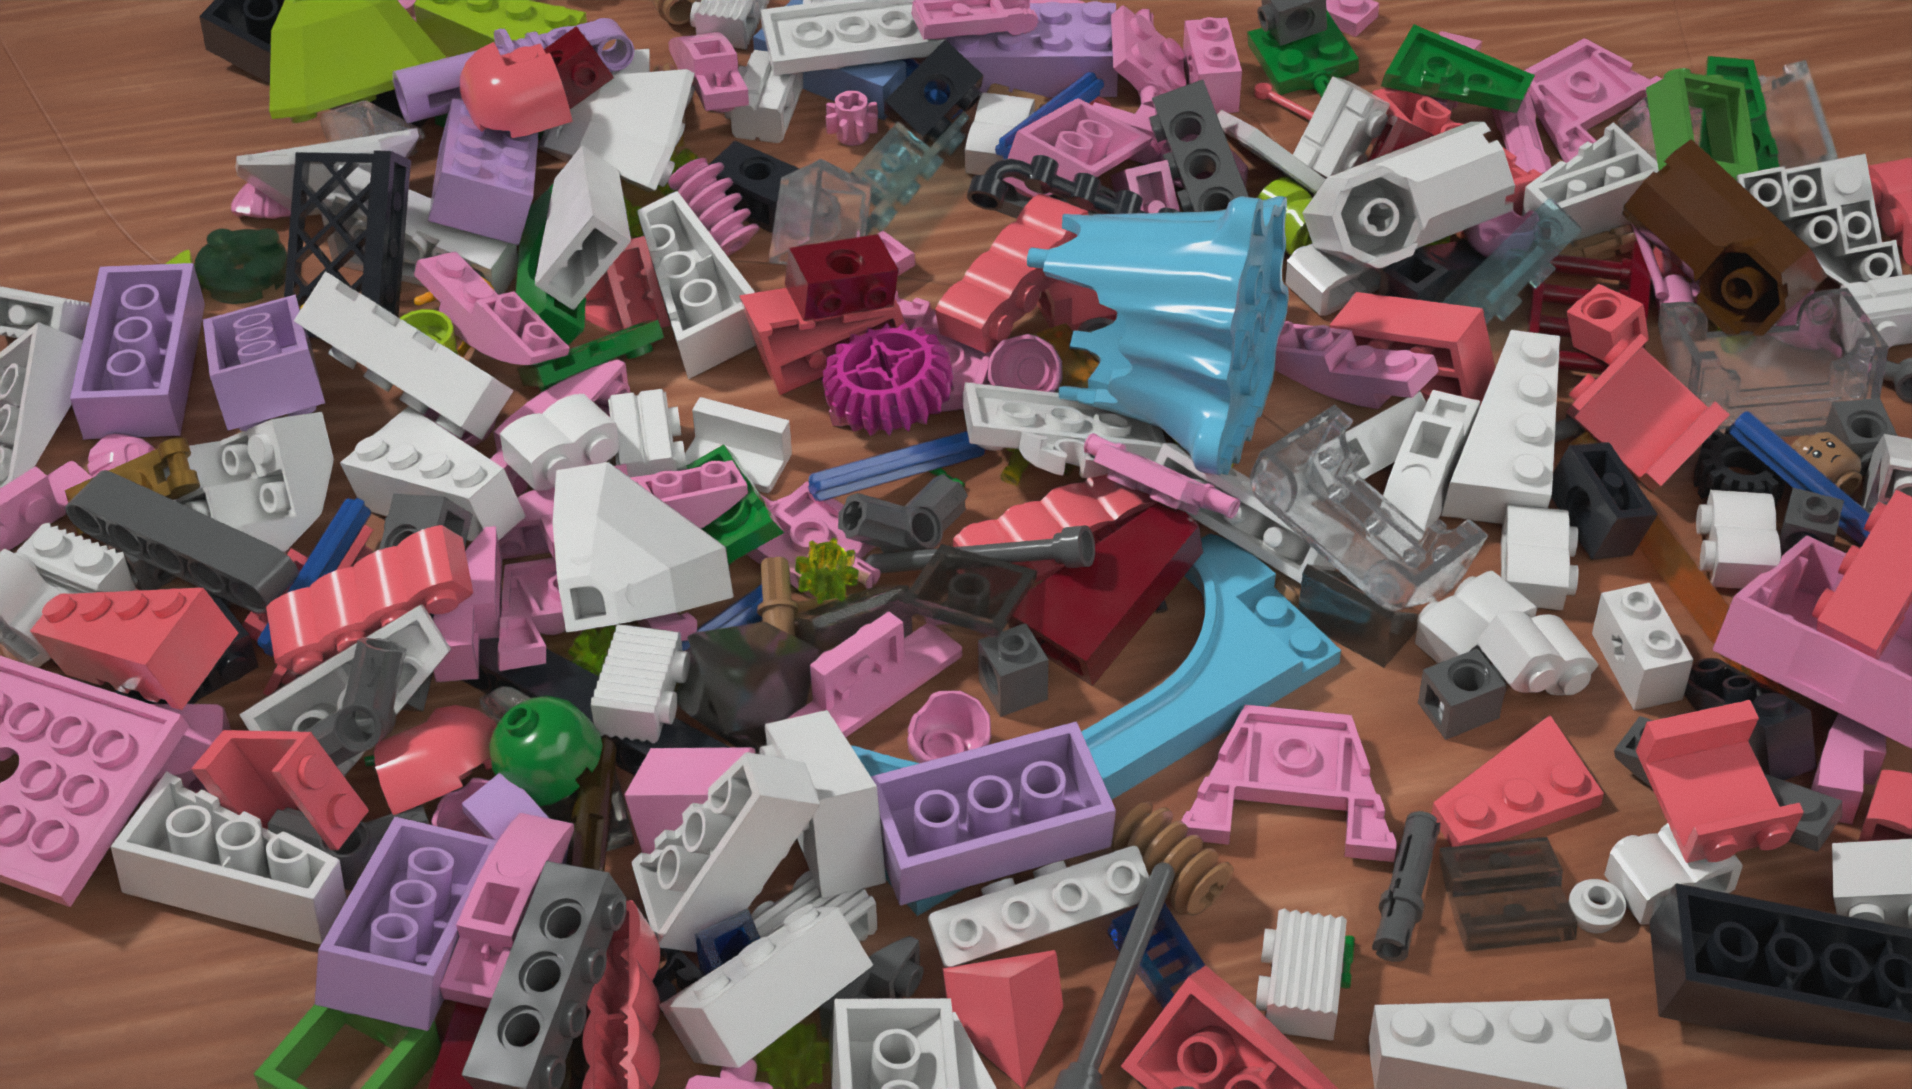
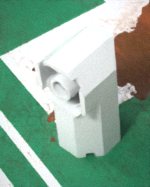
M1468 122L1328 177L1302 213L1314 248L1358 266L1379 269L1412 256L1415 249L1513 211V202L1505 201L1506 196L1514 194L1515 183L1503 147L1498 140L1490 143L1487 142L1483 134L1491 130L1485 122Z

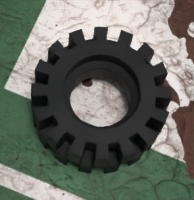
M1730 426L1726 427L1724 434L1719 429L1715 430L1711 434V438L1708 437L1702 443L1694 472V487H1699L1697 493L1701 499L1708 497L1710 490L1767 493L1773 495L1776 507L1778 500L1782 498L1786 482L1734 439L1728 432ZM1728 467H1742L1754 472L1756 475L1739 474Z

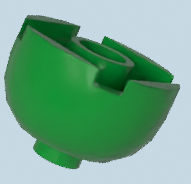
M547 695L525 700L512 707L494 729L489 744L492 770L495 775L500 773L508 781L524 789L538 806L553 804L577 790L580 785L575 779L583 773L586 767L591 772L594 771L599 763L603 748L600 732L583 712L570 701Z

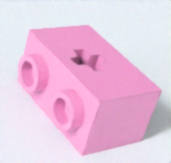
M1207 17L1200 20L1185 21L1183 52L1184 70L1188 84L1204 80L1216 114L1220 110L1227 113L1239 112L1242 69L1227 17Z

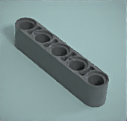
M100 471L65 507L69 519L85 534L254 613L264 614L267 611V605L280 597L298 577L296 564L282 550L110 471Z

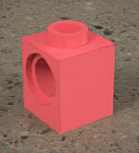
M1598 284L1567 311L1573 347L1600 360L1622 338L1629 344L1640 334L1649 340L1643 304L1603 285Z

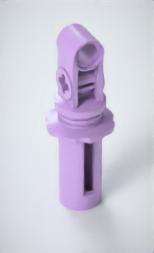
M600 18L592 22L576 25L610 72L626 68L633 60L635 53L634 45L614 20ZM576 26L560 27L540 35L536 31L526 33L524 39L520 38L517 41L511 40L505 29H497L494 31L495 45L500 55L511 53L519 47H530L540 43L543 49H545ZM616 39L611 48L602 50L608 41ZM476 51L393 71L395 93L407 123L449 113L452 98L463 101L460 93V75L466 61Z

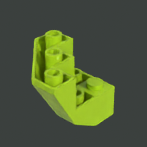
M285 0L271 30L269 112L272 119L290 117L292 123H300L314 119L318 116L317 112L350 102L351 105L365 104L375 100L377 94L395 89L393 71L447 57L398 0Z

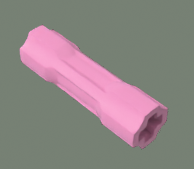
M1527 93L1517 113L1492 108L1497 129L1502 133L1506 150L1517 156L1515 164L1527 173L1535 169L1543 174L1552 168L1550 159L1544 152L1536 126V112L1530 93Z

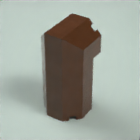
M1690 139L1664 161L1666 165L1657 173L1653 171L1624 204L1622 215L1700 287L1701 292L1696 295L1698 309L1725 334L1739 335L1742 331L1754 332L1753 336H1764L1801 305L1828 276L1812 250Z

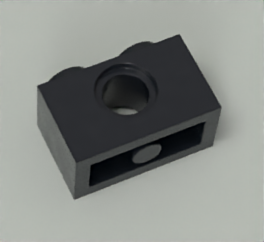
M944 40L885 100L884 114L919 147L922 148L930 139L936 143L952 127L953 123L949 120L960 109L964 112L970 110L980 99L983 93L979 89L982 86L984 75L949 42ZM938 89L947 95L948 100L944 104L934 105L929 103L924 95L930 90Z
M736 140L708 164L723 163L724 170L716 176V179L721 180L728 177L732 179V186L724 193L726 196L734 193L741 194V201L733 208L735 211L744 208L750 210L751 214L745 220L746 222L758 224L760 228L777 236L791 224L785 221L786 216H784L782 210L783 202L792 187L801 185L802 182L808 184L806 171Z
M1610 442L1569 445L1553 472L1551 498L1559 510H1568L1569 526L1578 528V539L1591 560L1632 556L1658 514Z

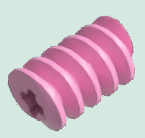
M706 158L690 161L671 175L668 185L673 190H678V193L721 249L729 256L744 247L759 231L760 227L758 224L743 226L742 222L750 216L751 212L748 208L734 210L733 207L742 199L740 193L727 196L724 193L732 186L733 181L729 177L721 180L716 179V176L724 170L723 163L718 162L708 165Z

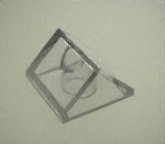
M819 159L782 177L769 262L787 264L789 247L865 236L872 185L823 159Z

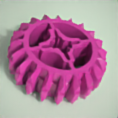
M886 322L884 327L879 330H872L867 326L866 334L861 336L850 334L849 343L837 344L836 353L827 357V366L823 371L824 393L831 411L838 417L840 423H848L853 432L865 428L870 436L874 435L878 430H885L890 436L894 429L902 427L909 432L911 424L915 422L927 424L928 415L940 414L942 403L950 400L951 387H953L952 380L954 379L949 353L946 352L945 345H941L938 341L936 334L927 335L923 327L910 330L906 322L898 328H891Z

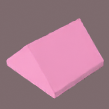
M751 747L651 748L624 795L642 853L651 854L655 850L654 840L665 829L675 831L683 824L682 813L692 803H705L708 800V788L745 752L755 753V749Z

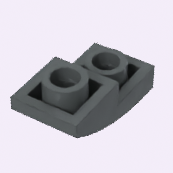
M911 936L905 937L869 956L873 966L819 1006L821 1032L824 1038L829 1040L835 999H902L903 996L909 998L914 994L924 972V968L920 966L918 939Z

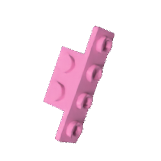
M69 461L48 475L35 466L0 488V552L4 548L11 550L31 537L42 524L49 522L51 524L67 514L65 507L68 501L65 490L93 477L77 463Z
M889 611L871 624L861 627L856 634L834 649L824 652L816 661L810 664L813 701L787 719L828 710L846 738L962 657V646L932 623H926L904 638L903 621Z

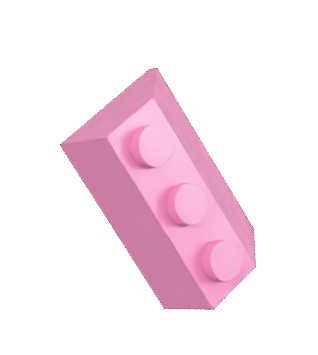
M1077 98L1018 130L1008 159L1021 160L1031 164L1032 158L1036 155L1048 156L1059 164L1056 175L1073 182L1074 176L1077 173H1088L1095 177L1100 176L1148 147L1153 137ZM1012 177L1003 179L1013 185L1018 193L1026 197L1033 198L1041 194L1028 189L1024 182Z

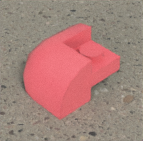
M492 42L478 49L466 61L460 75V93L473 123L481 132L487 128L510 131L511 138H516L573 122L556 65L551 54L545 53L541 43L530 47H519L511 53L500 55L495 43Z
M452 705L435 709L425 723L377 743L374 750L375 767L380 786L393 816L463 787L461 780L468 777L472 773V769L482 763L486 770L491 769L489 744L493 731L497 726L495 721L475 708Z

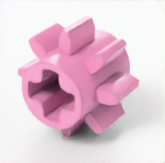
M845 91L835 98V103L826 104L827 134L836 133L837 139L841 143L851 146L859 145L868 139L869 133L878 132L877 103H868L867 97L859 91Z

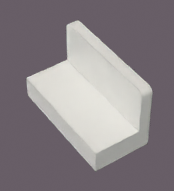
M700 397L692 409L695 438L685 453L686 465L724 444L736 456L757 491L763 493L771 492L792 455L790 421Z

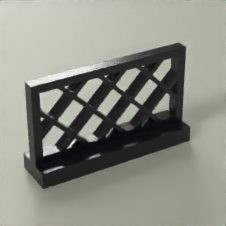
M374 150V154L296 152L284 297L296 294L299 307H301L307 301L326 271L399 318L410 159L393 151ZM310 164H324L333 175L317 192L308 184ZM335 165L344 166L340 170H338ZM359 165H371L370 183L358 194L346 178ZM341 185L352 200L335 216L323 200ZM317 207L329 223L311 238L305 231V218ZM360 208L367 216V227L354 240L342 224ZM337 231L349 246L331 262L319 246ZM314 253L325 269L308 285L301 276V266ZM356 254L364 263L363 275L351 286L338 270ZM307 330L309 339H321Z

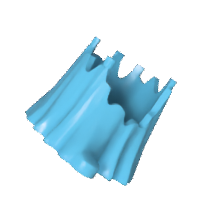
M1240 196L1230 201L1225 210L1207 212L1063 214L1062 229L1076 234L1077 237L1049 250L1031 247L1027 255V266L1043 269L1047 277L1095 290L1099 303L1117 312V319L1112 324L1092 331V333L1073 331L1070 349L1088 351L1100 363L1088 378V388L1059 387V399L1078 401V403L1160 427L1191 455L1196 470L1202 473L1228 475L1232 463L1239 464L1244 442L1251 441L1256 420L1263 413L1274 377L1277 342L1286 320L1289 291L1282 280V266L1286 249V197L1277 196L1262 201L1260 198Z

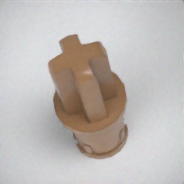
M784 557L765 558L761 562L763 602L757 607V613L762 616L764 629V657L775 661L791 659V656H797L794 615L798 612V604L791 600L788 560Z

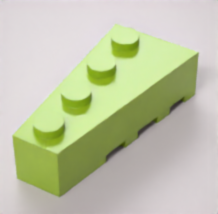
M416 0L413 4L417 24L441 52L448 57L476 51L492 42L495 43L494 31L497 29H505L511 40L517 41L520 38L524 39L526 33L536 31L540 35L556 28L587 23L586 12L531 0Z

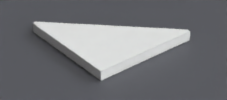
M1220 110L1217 114L1223 132L1239 140V144L1282 171L1285 176L1294 179L1313 195L1318 192L1326 179L1257 128L1223 110Z

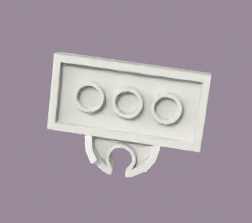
M803 0V4L760 9L761 24L774 76L784 74L796 75L801 72L823 69H840L846 66L869 63L880 64L908 58H925L945 39L923 40L911 14L912 2L915 0Z
M967 382L964 385L962 403L969 442L971 444H977L981 448L993 451L1002 450L1004 447L1019 449L1026 460L1036 467L1063 476L1066 463L1080 466L1079 475L1082 478L1101 476L1110 471L1109 468L1094 462V455L1084 452L1085 441L1092 433L1115 444H1124L1126 451L1143 456L1154 462L1163 444L1166 443L1162 428L1078 403V401L1059 399V393Z

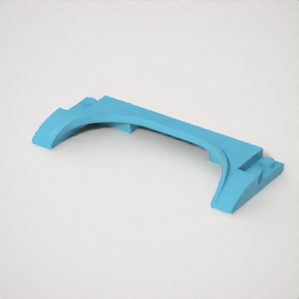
M1213 534L1202 537L1203 554L1184 575L1201 592L1205 609L1202 630L1187 659L1162 684L1081 732L1111 800L1231 729L1245 705L1268 707L1340 663L1341 649L1274 587L1276 573L1253 554L1228 539ZM851 745L870 776L919 764ZM885 868L886 881L892 886ZM962 889L911 902L907 905L919 916Z

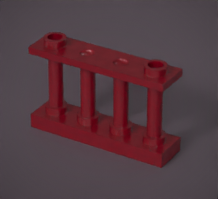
M1541 228L1538 247H1529L1525 273L1534 274L1527 332L1572 338L1568 318L1541 315L1542 302L1573 306L1579 299H1582L1591 291L1590 289L1545 284L1546 271L1617 280L1619 286H1626V290L1619 289L1620 294L1643 304L1647 324L1651 276L1638 241L1635 240L1631 259L1622 258L1621 262L1548 253L1551 229ZM1559 350L1558 369L1601 375L1609 367L1606 362L1590 354Z

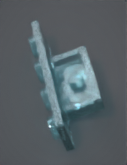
M962 112L931 148L901 123L897 122L851 171L845 181L876 206L857 233L860 237L868 236L874 228L880 232L884 231L898 213L893 207L898 202L905 207L921 188V185L917 182L922 176L928 181L943 164L944 160L940 155L945 151L951 156L967 136L961 131L970 118L967 114Z
M1547 199L1442 303L1483 308L1486 325L1495 316L1503 322L1523 302L1517 296L1522 289L1529 283L1536 289L1556 270L1550 262L1581 232V226L1553 199Z

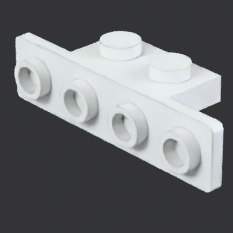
M1130 846L1070 867H1066L1064 861L1055 862L1033 872L1034 879L1016 885L1013 878L1004 879L982 888L983 896L931 913L928 917V922L944 966L946 968L958 966L1138 905L1149 880L1139 848L1137 846Z

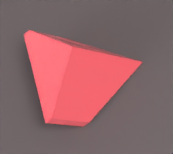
M645 236L631 239V242L585 296V320L612 333L646 320H658L661 328L670 326Z
M1052 950L942 968L946 998H951L952 1013L956 1012L974 1047L1024 1089L1063 1010L1056 951Z

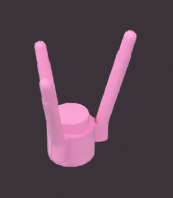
M1632 224L1651 276L1650 286L1656 299L1660 320L1667 324H1679L1690 320L1697 313L1695 302H1697L1696 295L1701 292L1700 287L1693 280L1692 283H1689L1681 275H1669L1663 278L1648 238Z

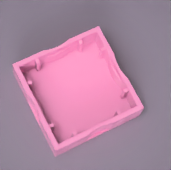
M1806 535L1782 555L1777 567L1768 572L1761 573L1734 596L1713 651L1912 749V603L1904 615V622L1879 660L1817 631L1818 619L1812 616V612L1825 589L1828 588L1835 592L1844 575L1838 573V570L1846 553Z

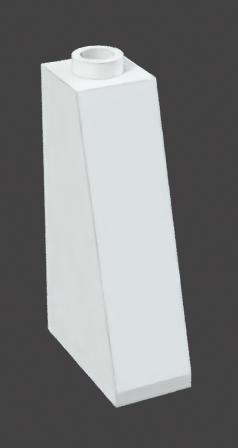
M583 145L554 179L535 277V286L572 310L578 306L631 242L619 170Z

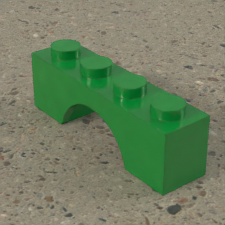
M552 184L529 209L519 243L516 294L569 345L584 331L586 297L572 310L535 286V277L553 189Z

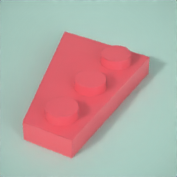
M1549 715L1434 801L1431 814L1437 818L1436 823L1440 822L1441 832L1455 854L1459 856L1601 806L1604 792L1551 715Z

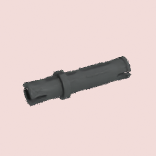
M1415 811L1406 817L1404 834L1392 872L1391 883L1388 890L1381 894L1378 907L1381 913V920L1372 949L1373 951L1377 950L1376 955L1387 961L1400 962L1408 957L1413 928L1422 919L1425 904L1422 900V893L1432 861L1434 846L1441 828L1440 822L1436 823L1437 818L1427 812Z

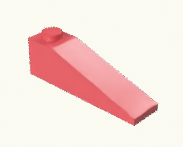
M1206 965L1185 980L1121 1065L1124 1070L1147 1089H1173L1179 1086H1190L1196 1089H1338L1249 1000Z

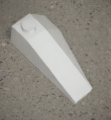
M40 322L36 323L0 352V488L34 468L71 406L70 396L83 340Z
M423 604L365 637L389 640L407 649L394 705L396 715L451 650ZM357 643L239 714L249 731L302 732L341 709ZM356 711L355 721L357 726L366 733H374L375 725L373 719L362 711ZM366 751L355 755L337 766L344 777Z

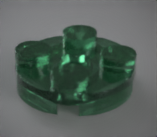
M222 228L214 230L208 234L206 238L207 244L201 248L195 259L194 267L202 290L204 288L209 290L211 297L222 303L244 304L254 302L263 298V290L268 289L273 284L275 290H277L285 282L287 253L280 241L279 234L273 229H241L231 231ZM244 264V265H243V268H240V269H236V268H235V267L238 266V265Z

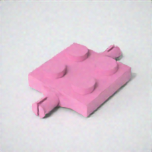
M1122 5L1111 15L1113 69L1138 90L1141 105L1144 104L1154 108L1153 97L1186 85L1184 52L1172 38L1166 39L1156 31L1153 22V12L1150 13L1149 9H1141L1135 15Z
M1094 433L1090 434L1085 441L1084 452L1094 455V462L1110 469L1107 475L1108 479L1134 490L1136 488L1148 493L1150 498L1175 509L1180 508L1194 515L1198 514L1201 507L1219 512L1230 519L1239 510L1240 499L1215 489V486L1210 483H1200L1150 459L1126 451L1124 444H1115Z
M807 481L791 495L777 501H771L761 495L785 533L747 553V556L759 564L765 558H786L790 569V584L812 599L818 596L836 579L844 575H850L867 588H871L872 583L874 585L877 583L880 577V570L861 559L875 546L847 539L845 533L838 529V512L844 507L842 503L834 498L822 502L815 501L813 495L808 490L809 482Z

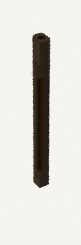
M601 738L603 748L598 765L593 772L586 767L583 773L575 779L580 787L574 791L571 815L574 832L568 845L566 865L605 872L617 747L611 740ZM579 927L571 930L565 938L572 936ZM559 980L554 981L553 987L558 983ZM586 1005V1020H587V1018H588L589 1014L591 1013V1011H590V1009L588 1008V1006ZM583 1030L577 1038L573 1039L565 1060V1078L560 1089H582L586 1068V1058L582 1043Z

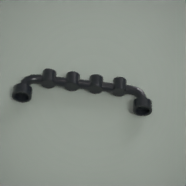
M1044 155L1034 156L1031 164L1011 158L999 160L988 167L984 175H976L972 178L967 193V199L973 205L985 210H999L1003 206L1008 187L1002 180L1012 177L1023 181L1025 186L1031 191L1043 194L1050 192L1067 199V203L1087 211L1094 210L1101 214L1147 213L1141 210L1143 198L1137 193L1121 190L1117 192L1115 199L1099 193L1101 181L1094 175L1077 173L1074 176L1073 182L1056 175L1059 164L1054 159ZM1161 208L1158 213L1180 212L1172 208Z

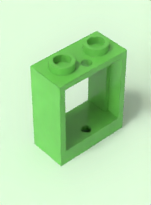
M1679 68L1666 72L1663 75V79L1646 87L1658 170H1661L1666 165L1664 161L1675 150L1690 139L1694 141L1689 106L1705 110L1712 159L1736 181L1737 175L1758 171L1744 83L1726 80L1722 75L1705 76L1691 73L1690 69Z
M314 1004L256 1070L254 1077L259 1089H308L296 1082V1080L346 1023L393 1049L361 1089H413L437 1061L442 1047L435 1021H433L429 1031L357 1014H348L340 1010Z

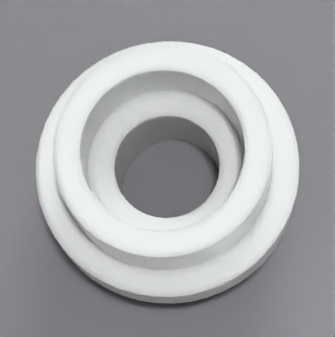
M1589 879L1574 886L1569 896L1568 907L1575 923L1580 928L1591 933H1604L1621 922L1626 910V901L1622 892L1613 884L1604 880ZM1592 901L1600 902L1603 905L1595 904Z

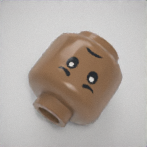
M1829 432L1816 433L1811 437L1803 435L1791 445L1793 449L1850 497L1858 489L1862 481V475L1860 474L1862 468L1861 459L1835 435Z

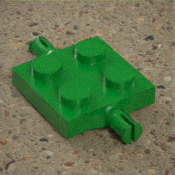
M1328 11L1327 30L1281 46L1270 31L1265 32L1262 28L1247 32L1249 48L1279 95L1297 90L1314 89L1322 98L1333 76L1340 78L1359 72V58Z

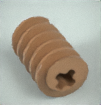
M1149 801L1139 803L1122 818L1115 828L1111 850L1115 852L1130 846H1137L1149 878L1156 864L1161 862L1170 864L1174 869L1175 875L1166 900H1171V905L1181 914L1195 916L1202 913L1220 897L1233 876V866L1229 862H1222L1215 866L1218 861V853L1213 848H1207L1200 852L1203 846L1201 837L1197 834L1186 837L1188 827L1183 821H1175L1171 824L1173 814L1167 807L1159 808L1152 812L1153 805Z

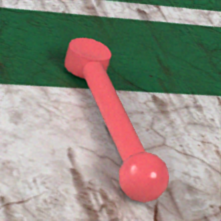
M1262 82L1255 86L1254 95L1257 99H1270L1311 120L1314 112L1273 92L1270 84Z

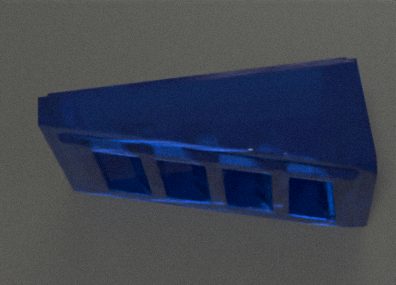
M1164 903L1154 927L1157 933L1150 937L1136 973L1163 1008L1167 1006L1174 996L1170 988L1184 981L1205 966V963ZM1138 906L1112 920L1107 934L1119 952ZM1163 943H1166L1171 949L1153 960L1147 954V952ZM1178 959L1184 967L1163 978L1158 970Z

